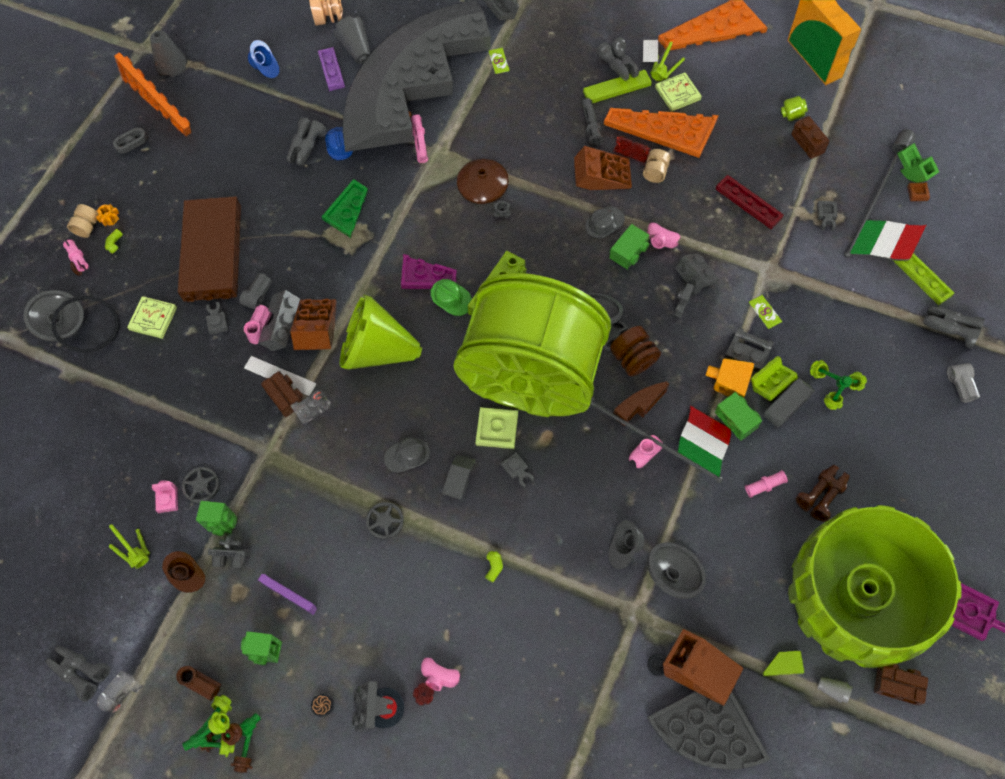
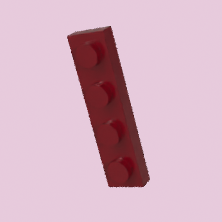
M729 175L716 185L715 190L772 230L783 219L784 214Z

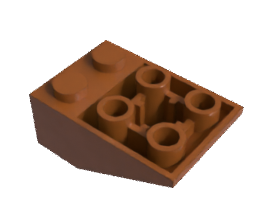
M584 146L574 157L577 187L588 190L632 188L629 158Z
M336 299L300 300L290 331L294 350L331 349L334 339Z
M685 629L680 633L663 663L664 676L725 706L744 669L705 639Z

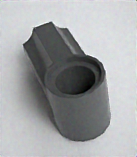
M257 274L249 289H245L241 293L240 304L254 310L257 306L263 305L264 296L272 284V280L265 274Z

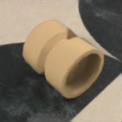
M661 149L651 150L643 171L644 178L653 183L663 182L670 163V154Z
M79 204L74 211V217H71L67 228L75 235L88 238L93 230V226L98 221L96 216L99 214L93 208Z

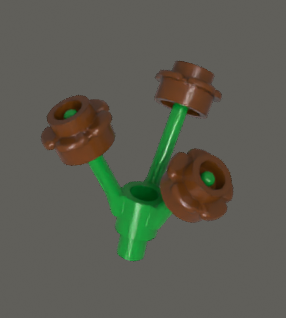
M256 713L250 718H246L241 724L231 723L225 733L214 735L211 732L206 735L208 742H216V740L222 737V740L228 745H235L242 736L245 737L241 757L235 756L233 763L230 764L234 767L235 772L247 773L248 769L253 768L251 766L252 759L246 758L253 734L252 731L261 720L260 716ZM202 747L201 749H206V751L209 753L211 752V749L215 747Z

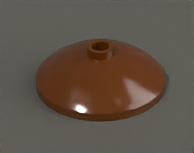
M476 159L467 163L461 168L457 176V187L460 194L468 201L477 204H486L498 200L504 195L509 184L505 168L500 163L490 159Z

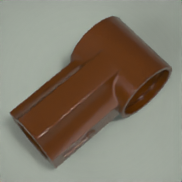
M191 666L181 667L176 674L179 684L210 701L217 696L222 685ZM192 671L193 678L189 682H185L186 674Z

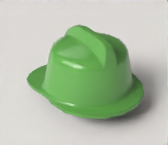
M442 279L437 281L431 289L433 302L454 316H462L468 312V304L472 297L466 289L456 282Z

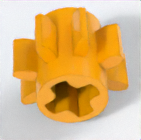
M111 204L102 205L96 210L99 214L96 218L104 226L114 225L119 220L117 216L119 211Z

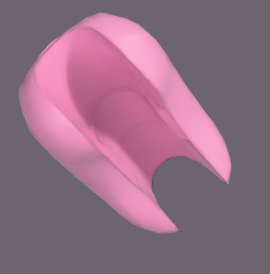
M654 222L648 225L646 233L649 234L651 244L655 248H674L678 245L677 241L680 239L678 233L669 231Z
M651 435V437L663 443L657 436ZM646 438L630 453L629 461L634 460L636 468H642L662 450V447Z
M429 657L422 661L421 672L427 678L425 683L429 688L441 691L443 686L452 688L459 683V671L444 668L436 664Z

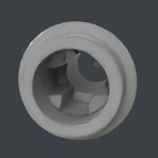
M821 677L817 689L840 703H848L853 686L848 685V682Z

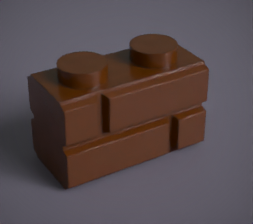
M810 116L797 121L791 133L810 159L825 153L830 142Z
M278 371L270 378L264 380L261 385L284 417H288L304 405L301 400L304 396L298 388H292L293 382L287 374L283 376Z
M897 664L878 667L874 693L919 706L926 701L928 677L922 676L918 670H901Z

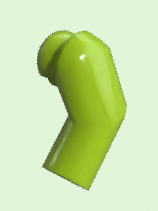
M115 229L106 238L105 249L109 250L110 253H114L118 249V246L114 243L123 236L118 229Z
M490 551L487 554V560L490 562L491 569L485 578L492 583L503 569L502 558L497 551Z

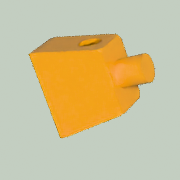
M723 359L720 368L709 365L705 376L716 379L713 388L715 391L727 397L736 392L744 398L754 363Z

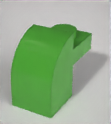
M915 143L908 145L897 153L904 166L900 171L912 182H924L939 173L932 156L922 159Z

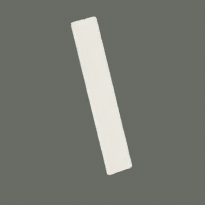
M253 356L250 357L244 367L265 378H270L278 371L283 376L287 374L293 382L292 388H298L301 393L310 396L316 386V383Z

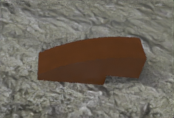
M666 381L654 384L634 393L616 407L613 414L628 423L636 414L643 418L667 392L669 383Z

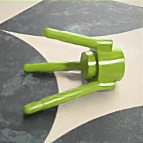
M673 42L669 43L659 64L654 62L650 74L656 81L667 80L669 75L685 60L683 57L667 72V66L664 62Z
M112 524L109 525L116 537L129 551L128 556L112 544H109V548L124 559L131 568L135 567V569L144 566L149 561L148 556L151 553L146 548L140 530L136 529L135 531L142 549L138 547L132 549L119 531Z

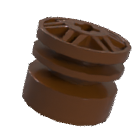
M635 326L625 331L610 346V351L618 361H622L621 366L629 376H635L644 372L661 356V351L653 341H649L650 336L642 326Z

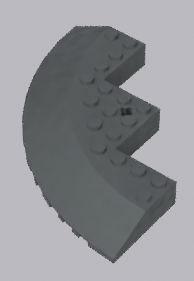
M476 0L441 8L411 21L387 37L370 54L354 78L346 99L343 114L345 152L413 142L412 124L406 101L452 95L453 80L446 56L490 50L491 35L484 12Z

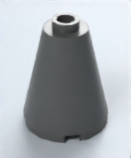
M347 16L336 23V29H333V33L358 64H363L371 54L365 25L361 17L356 16L357 18Z
M164 31L153 32L150 36L155 69L164 77L165 75H170V77L180 75L186 69V56Z

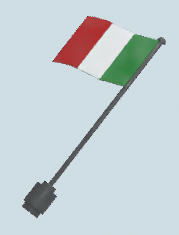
M904 129L898 134L892 146V151L896 156L848 251L844 253L845 257L849 258L852 255L872 256L896 261L911 259L926 225H908L867 219L899 158L897 153L915 142V133L912 130Z
M593 393L589 408L591 406L596 407L645 438L652 440L655 444L717 480L716 483L723 481L720 472L722 460L730 442V428L690 406L689 418L680 437L678 452L595 403Z

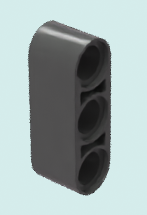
M798 378L767 409L763 416L779 429L811 397L815 390L801 378Z

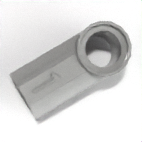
M970 363L952 365L947 368L948 379L951 383L955 384L960 400L964 403L971 402L980 397L973 380L975 375L974 368Z

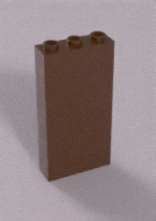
M236 196L184 200L178 294L183 301H210L219 298L230 299L237 297L241 205Z

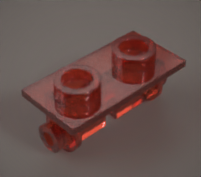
M618 136L617 144L613 151L645 163L652 149L648 148V145L634 143L632 140L624 138V136Z

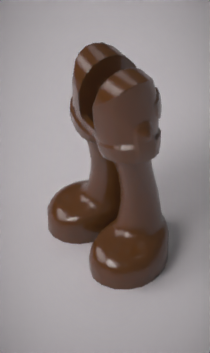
M835 464L828 469L822 470L818 477L819 482L809 494L801 492L795 498L799 507L807 512L811 509L815 500L827 488L828 491L810 512L814 519L826 522L831 518L828 506L837 494L845 492L850 475L844 472L842 476L835 479L834 477L839 469Z

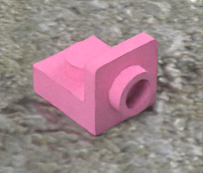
M160 481L158 484H153L152 490L155 491L156 512L163 513L178 510V488L170 481Z

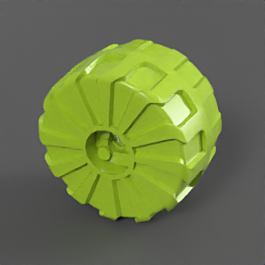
M877 505L876 507L861 509L857 507L846 509L812 532L793 561V583L788 588L790 603L795 604L799 616V627L807 638L813 637L821 645L826 655L840 662L850 660L864 668H878L902 663L922 654L947 633L954 622L953 615L958 600L961 599V582L958 580L957 570L953 561L954 557L949 547L944 545L927 523L918 517L914 518L906 513L897 511L894 507ZM864 586H868L872 594L867 593Z

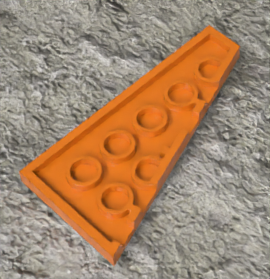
M730 0L659 35L658 41L665 49H667L670 42H673L670 50L686 48L687 45L695 43L696 45H702L706 41L713 43L734 39L736 36L743 34L750 36L754 32L759 31L760 33H766L767 26L743 0Z
M120 52L117 53L114 57L122 80L125 83L128 82L134 91L138 90V93L155 110H160L163 117L166 119L170 118L171 123L181 133L188 136L191 133L190 122L185 117L182 118L179 115L177 108L174 105H170L162 93H158L155 90L154 84L144 78V74L140 69H135L132 66L133 63L127 56L124 57Z
M610 108L604 120V125L700 158L719 115L703 117V114L689 116L678 112L658 111V113H649V110L633 112L631 109Z

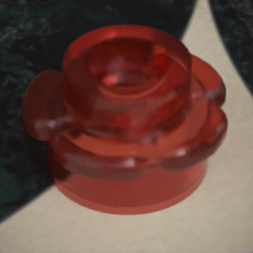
M421 683L414 689L413 697L416 699L417 704H430L433 701L434 690L427 686L426 683Z

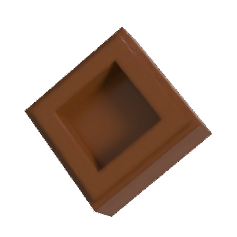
M927 182L908 184L910 201H928L930 199Z

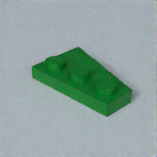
M353 179L322 215V220L351 238L368 193V188Z

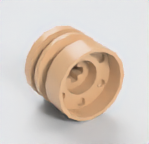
M309 0L315 26L326 24V16L330 17L332 23L335 22L334 15L336 14L338 22L342 19L343 8L341 0Z

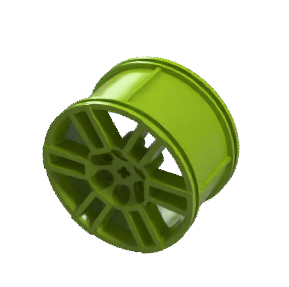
M508 273L496 275L485 280L478 289L474 301L475 307L462 346L458 349L453 364L457 376L477 395L506 407L526 411L529 414L549 417L569 416L585 412L592 400L594 377L602 348L608 340L611 329V320L606 310L583 291L564 282L544 276Z

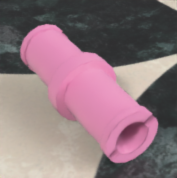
M67 240L69 246L64 242L63 246L68 252V257L70 261L74 262L77 270L85 271L82 265L88 269L89 265L83 258L84 254L77 248L75 242Z
M781 470L776 474L768 477L763 476L761 480L746 485L745 490L751 498L764 491L770 492L772 488L787 483L788 480L785 473Z

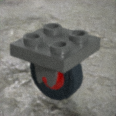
M368 681L358 686L354 692L356 712L352 716V725L355 726L356 732H364L375 727L382 729L393 727L403 717L405 709L404 700L396 690L387 687L377 689V682Z

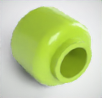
M800 96L786 99L783 103L784 107H781L782 117H786L788 121L803 118L805 112H808L806 101Z

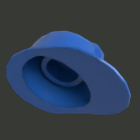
M261 40L253 41L248 53V62L264 76L275 78L279 74V65L270 48Z
M335 127L328 131L325 141L329 156L336 160L349 158L353 151L345 152L343 127Z

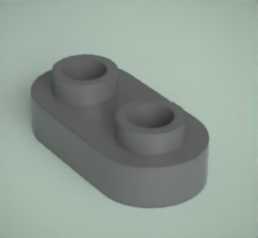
M133 128L115 138L113 146L118 153H127L145 143L147 135L142 128Z

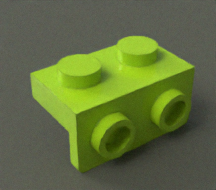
M777 356L759 372L755 373L751 381L754 392L772 401L797 380L798 376L796 372L782 365L781 357Z

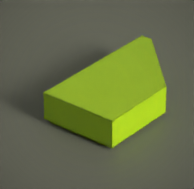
M801 651L777 653L762 673L763 676L803 674L804 667Z

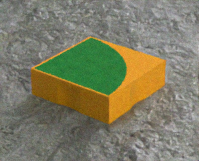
M800 0L788 42L822 82L827 85L843 77L849 62L850 53L855 47L861 28L835 0Z

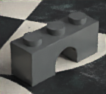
M286 290L272 295L268 311L273 313L274 317L270 324L262 328L258 344L271 351L286 348L300 298Z

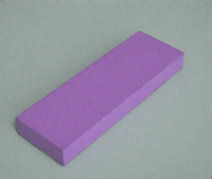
M334 47L319 50L318 54L329 91L344 88L345 85Z
M261 574L258 581L312 615L316 612L317 607L310 601L265 574Z

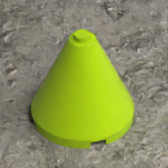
M363 295L364 298L360 297L346 330L348 334L345 343L343 342L339 361L340 367L350 370L414 361L416 358H419L422 352L420 343L372 297Z

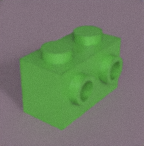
M631 224L611 248L609 259L626 269L631 265H635L640 253L645 252L650 245L648 242L649 234Z
M736 392L718 404L714 412L740 441L758 429L762 422L758 412L752 410L747 405V401Z
M201 501L196 521L208 532H212V534L217 536H224V533L232 534V530L237 524V517L225 503Z
M247 631L246 637H243L241 641L242 654L246 655L248 660L254 661V664L278 663L282 641L272 634Z

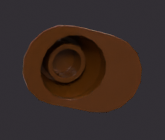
M176 551L165 557L162 564L163 572L167 581L177 590L192 593L203 587L205 574L190 554Z

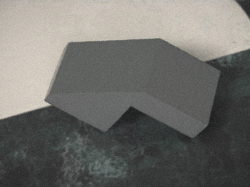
M456 455L442 491L443 495L462 499L467 490L469 475L475 466V459Z

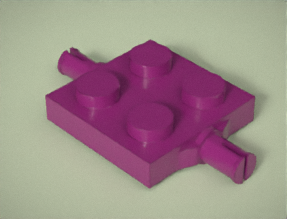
M961 583V599L958 600L952 626L980 641L986 639L988 631L992 627L1005 633V623L996 619V610L999 602Z

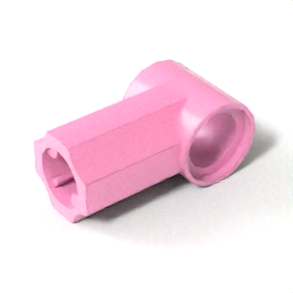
M263 305L256 307L251 320L244 325V332L252 344H258L262 328L267 326L272 315L268 311L269 308Z

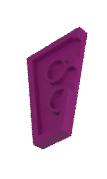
M403 254L402 289H432L433 285L442 279L456 282L457 271L455 269L439 264H429L425 260L419 258L416 260L410 258L409 255Z

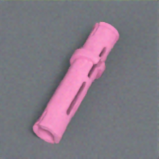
M413 115L411 122L417 161L425 163L428 161L424 139L425 129L422 127L420 115Z

